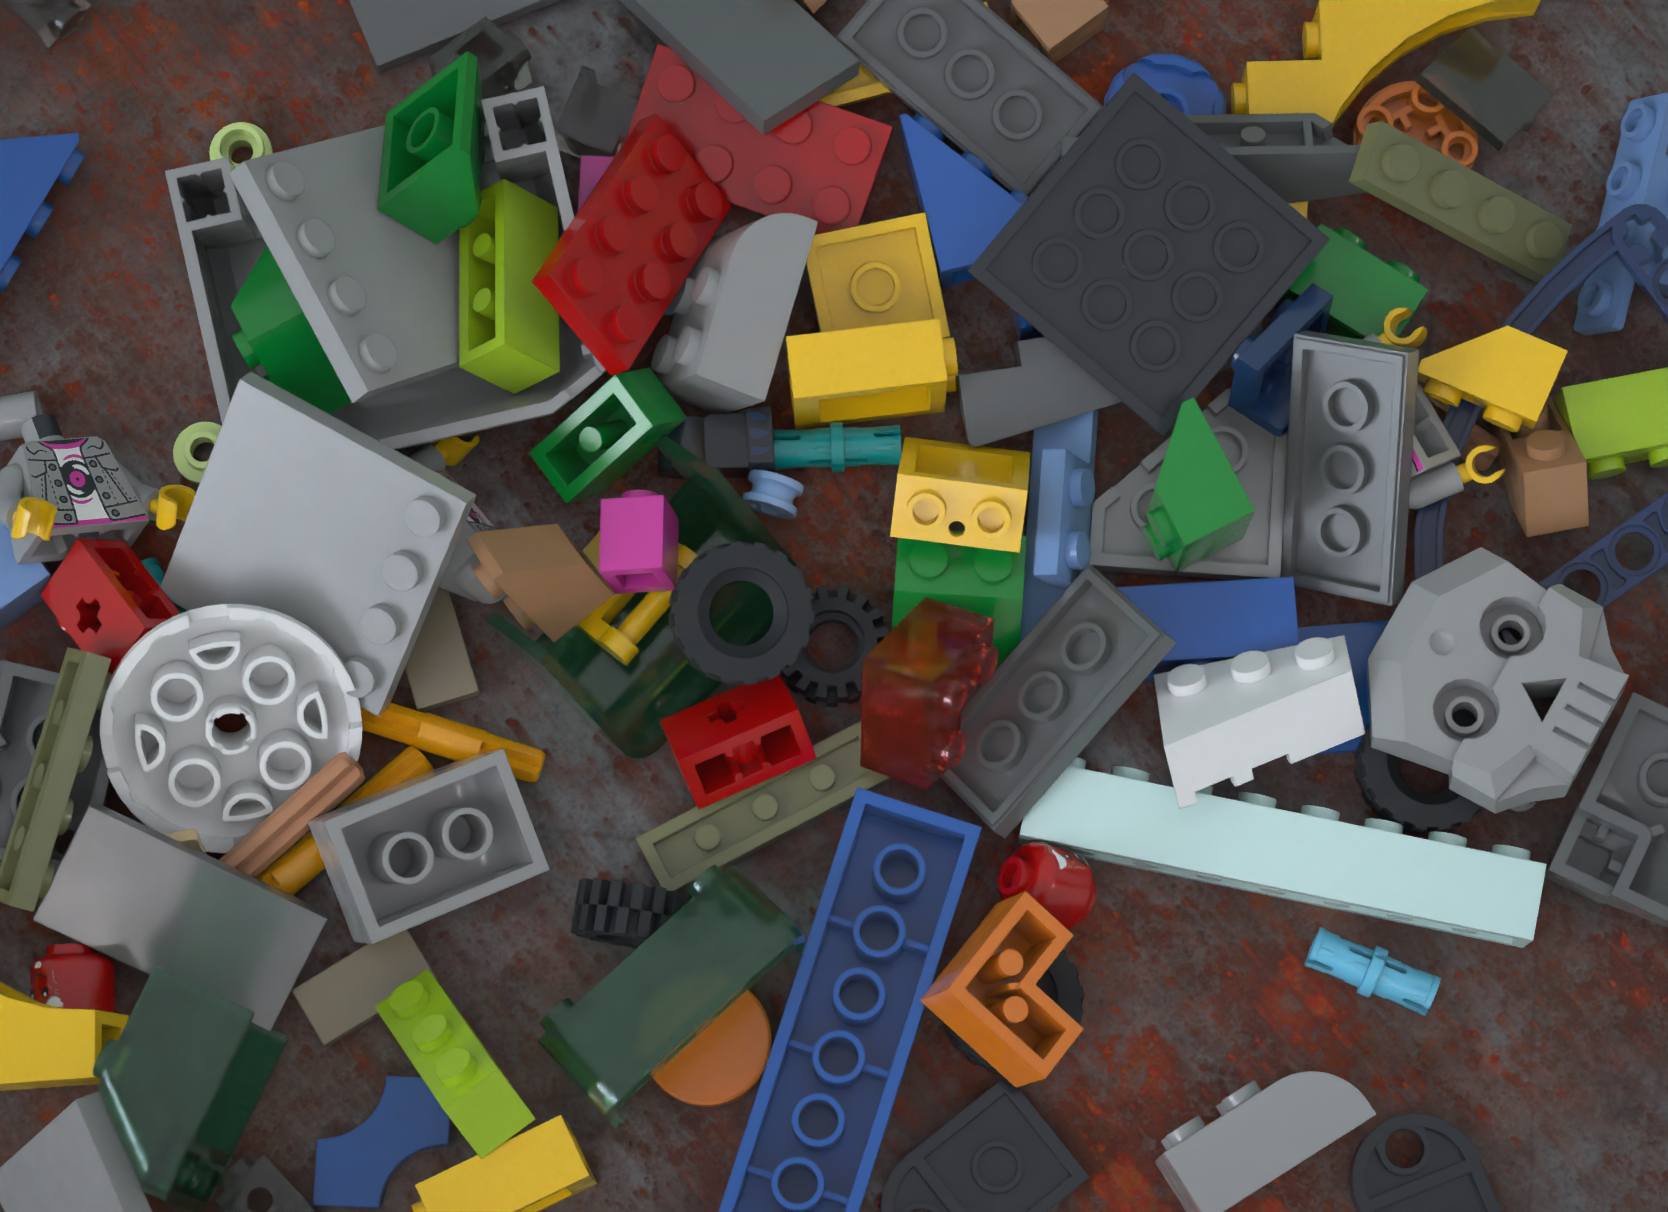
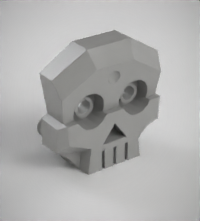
M1482 547L1411 582L1367 662L1366 675L1371 748L1448 774L1450 790L1495 814L1508 809L1516 812L1527 811L1533 808L1536 804L1535 801L1565 797L1625 690L1629 675L1623 672L1611 648L1603 612L1604 607L1562 584L1551 586L1546 590L1510 562ZM1504 628H1513L1520 633L1522 640L1518 644L1508 645L1500 640L1498 633ZM1556 696L1542 722L1530 699ZM1459 709H1466L1474 714L1476 722L1472 726L1461 727L1453 721L1452 714Z

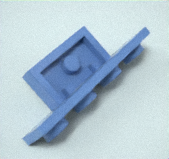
M1668 93L1634 99L1628 104L1627 111L1621 122V136L1613 169L1607 179V193L1597 229L1623 209L1634 204H1647L1655 207L1668 219V155H1666L1668 147ZM1634 220L1626 223L1629 233L1624 242L1628 247L1639 243L1646 249L1652 259L1650 263L1641 266V268L1647 275H1650L1661 260L1668 258V246L1659 255L1650 241L1655 227L1650 222L1639 226ZM1616 255L1597 269L1584 282V286L1579 293L1574 331L1584 336L1620 331L1624 327L1635 280ZM1668 271L1659 280V289L1665 296H1668Z
M1098 409L1034 429L1020 642L1090 562V528L1092 503L1095 495L1094 469Z

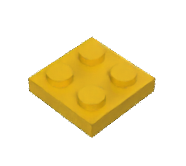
M925 212L814 235L806 261V268L820 332L940 318L942 338L950 336Z

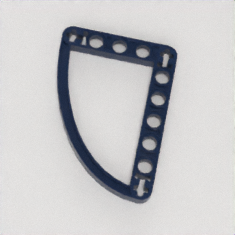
M1634 204L1623 209L1583 240L1543 277L1500 328L1508 325L1533 335L1569 295L1615 255L1668 325V300L1659 289V280L1668 271V258L1661 260L1651 274L1647 275L1641 266L1650 263L1652 257L1641 244L1638 243L1628 247L1624 242L1629 233L1627 222L1634 220L1639 226L1650 222L1655 227L1650 241L1658 254L1661 255L1668 246V219L1657 208L1647 204ZM1461 399L1458 407L1450 406L1443 423L1460 454L1483 409ZM1460 456L1452 460L1455 466L1458 465ZM1668 492L1538 584L1547 590L1549 587L1557 584L1563 585L1565 578L1573 572H1588L1597 579L1600 586V594L1595 603L1605 609L1668 564ZM1448 497L1417 510L1414 530L1415 580L1443 566V527ZM1628 534L1643 536L1652 547L1650 563L1640 570H1630L1623 567L1615 556L1617 542ZM1510 628L1500 630L1499 634L1505 644L1515 645L1519 643L1513 637Z

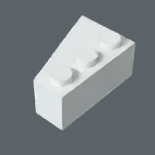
M1344 635L1328 639L1322 637L1310 638L1300 642L1298 645L1266 652L1247 651L1232 659L1203 665L1184 664L1172 669L1170 672L1154 675L1163 744L1179 810L1197 803L1196 791L1230 778L1236 787L1253 780L1252 768L1284 755L1293 764L1365 734Z

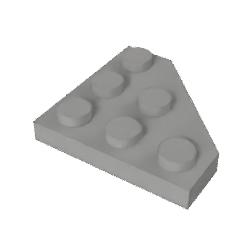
M1226 389L1209 403L1202 413L1255 509L1244 538L1176 573L1168 558L1159 561L1155 557L1146 541L1142 527L1149 524L1146 514L1171 439L1169 437L1143 459L1140 465L1114 487L1109 488L1093 502L1089 564L1098 571L1219 580L1280 578L1288 431L1283 436L1276 437L1228 406L1231 389Z

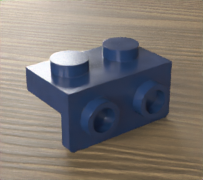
M1312 283L1295 301L1286 299L1273 314L1268 328L1258 338L1254 336L1247 337L1238 347L1232 358L1231 368L1235 372L1228 406L1276 437L1283 436L1289 428L1294 334L1305 330L1325 334L1333 295Z

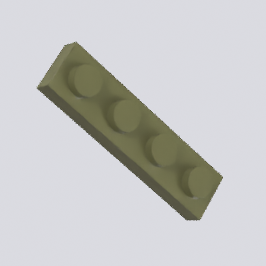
M1384 121L1367 124L1349 183L1536 283H1539L1543 277L1562 261L1572 224Z
M67 647L0 865V902L34 912L38 898L43 899L50 889L54 875V863L50 861L57 835L62 836L66 832L72 818L74 803L73 799L69 798L76 773L83 772L92 753L93 738L88 734L95 711L102 709L106 691L112 677L111 673H108L111 662L110 658Z
M863 719L813 745L817 759L699 810L696 806L637 837L636 841L660 887L680 892L853 801L857 787L872 791L892 781L894 774L865 720Z

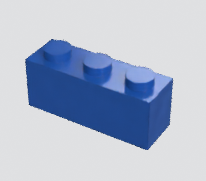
M1294 577L1117 587L1177 642L1141 684L1155 681L1154 675L1157 672H1170L1172 669L1184 664L1203 665L1232 659L1247 651L1266 652L1299 644Z

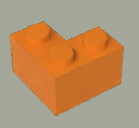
M1026 891L998 902L920 1001L1016 1088L1046 1079L1084 1028L1035 984L1074 935Z

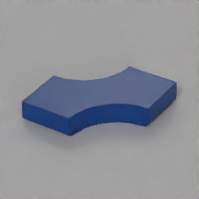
M387 1076L382 1098L374 1112L365 1122L346 1134L333 1138L317 1139L313 1205L381 1209L387 1185L391 1177L404 1162L424 1150L450 1146L452 1120L442 1109L421 1077Z

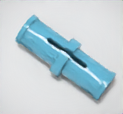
M1322 927L1318 929L1304 963L1306 967L1327 973L1356 986V993L1369 998L1371 993L1403 1005L1405 1008L1415 1011L1424 1017L1431 1007L1441 981V977L1417 970L1387 956V949L1376 945L1372 950L1346 940Z

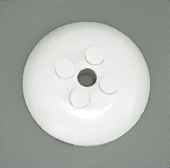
M246 604L210 605L186 611L160 623L146 633L130 648L113 672L100 714V741L107 774L123 803L149 828L162 834L196 829L205 852L227 853L338 753L346 752L358 762L362 743L360 702L358 698L346 693L355 691V686L343 661L334 649L307 625L288 615L268 608ZM229 713L238 715L243 713L248 723L240 731L226 733L214 725V720Z

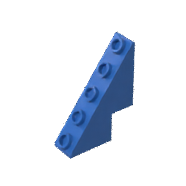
M907 114L900 115L899 136L919 212H925L940 288L975 281L977 279L967 270L1029 197L1018 190H1012L1009 194L991 180L993 176L991 170L979 158L969 152H964L960 156L942 142L944 139L942 132L924 116L915 114L911 118ZM1009 307L1018 341L1044 337Z
M78 133L0 139V291L2 292L22 262V259L12 254L22 235L26 233L35 239L54 206L44 201L49 190L56 180L67 186L86 155L75 148L79 142Z

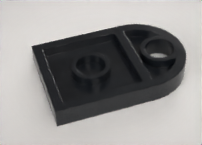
M1003 1077L899 1161L885 1183L881 1199V1212H912L915 1210H926L929 1212H1048L1090 1177L1022 1091Z
M1420 1113L1393 1117L1372 1129L1360 1142L1353 1155L1349 1171V1187L1357 1212H1502L1474 1146L1463 1132L1442 1118ZM1395 1131L1409 1132L1419 1141L1421 1155L1418 1162L1411 1168L1395 1166L1386 1155V1141Z

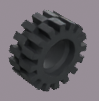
M827 585L816 587V592L812 594L814 599L811 600L812 612H815L814 624H811L809 635L821 625L827 623L841 624L850 629L856 637L858 644L857 653L848 665L840 669L831 670L818 666L810 658L806 647L798 655L799 659L791 667H787L780 672L782 677H785L788 687L795 694L800 692L805 696V701L815 705L817 701L826 702V707H838V702L848 701L850 705L859 701V696L865 692L869 695L877 687L879 678H883L890 654L888 625H885L883 613L878 606L874 608L869 603V597L859 592L857 596L849 592V587L838 585V590H827Z
M583 878L578 883L570 932L582 938H590V940L597 942H609V944L616 946L625 945L635 949L646 948L663 952V950L668 952H684L687 949L694 898L690 895H684V893L679 891L667 890V888L659 886H645L643 883L634 882L633 884L626 883L623 880L612 879L608 881L602 878Z

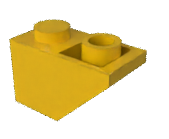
M1507 325L1422 359L1418 367L1417 380L1426 383L1423 392L1427 396L1453 407H1458L1461 399L1485 408L1482 416L1484 420L1503 429L1518 432L1521 424L1532 429L1534 428L1568 351Z

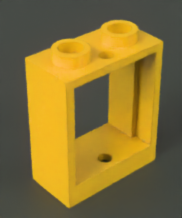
M940 318L786 336L788 376L796 430L830 426V422L848 424L945 412L946 393L956 391L958 364L954 337L942 338Z
M905 437L897 474L890 537L1020 553L1031 452L984 446L973 447L968 444ZM952 522H961L965 530L961 534L952 533L949 529Z
M559 1115L505 1141L482 1159L476 1155L416 1184L415 1187L421 1201L411 1206L413 1212H540L596 1185L597 1182L571 1126L562 1115Z

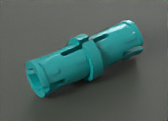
M830 422V428L809 430L773 429L775 470L802 467H832V473L845 472V467L900 464V424L859 428L843 427V422Z

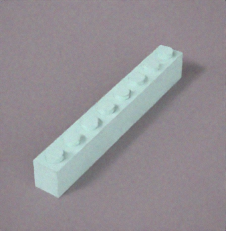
M1078 757L1073 760L1024 816L1021 822L1017 844L1024 845L1029 842L1041 841L1071 851L1084 858L1524 948L1534 939L1547 866L1544 863L1530 861L1531 852L1519 847L1493 845L1492 851L1486 852L1466 848L1467 839L1451 833L1432 831L1429 832L1427 840L1403 835L1404 826L1396 822L1368 818L1365 819L1364 826L1340 822V813L1329 808L1304 805L1301 808V813L1276 809L1277 800L1261 794L1240 792L1238 793L1237 800L1213 796L1212 786L1196 791L1198 802L1179 810L1174 787L1148 782L1149 773L1122 766H1113L1111 774L1086 770V761Z

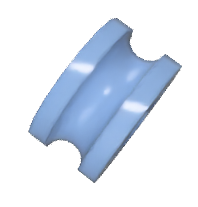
M751 470L748 481L752 483L753 487L750 492L743 493L741 503L765 515L782 519H794L797 508L793 505V500L795 497L802 496L804 486L800 482L778 473L765 470Z

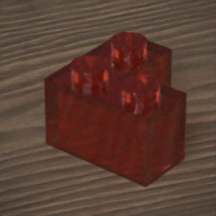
M925 597L863 659L860 767L929 790L948 769L953 770L959 764L966 744L965 734L960 732L961 709L973 691L981 683L986 684L991 679L998 662V649L993 646V618Z

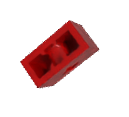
M77 539L40 594L57 617L58 625L72 637L81 650L111 659L108 673H111V675H113L125 654L139 639L160 623L181 614L124 539Z
M781 675L755 684L740 685L659 720L678 768L698 810L817 759L799 709Z

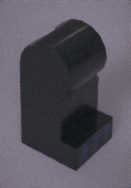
M771 407L746 408L745 413L711 414L708 417L686 416L687 418L657 444L658 474L666 478H748L750 471L754 469L775 473Z

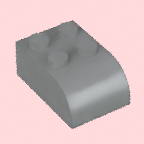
M778 213L761 218L715 238L708 243L669 305L670 311L674 312L668 335L665 334L658 342L652 357L651 368L657 372V378L673 399L712 414H727L765 401L818 221L798 214Z
M504 749L487 751L442 766L307 821L354 942L374 944L550 870Z
M1307 1071L1291 1074L1276 1081L1264 1090H1261L1254 1080L1226 1097L1216 1106L1221 1117L1206 1126L1198 1115L1165 1136L1166 1138L1161 1140V1143L1166 1152L1154 1162L1186 1212H1224L1376 1115V1112L1356 1087L1346 1080L1329 1073Z

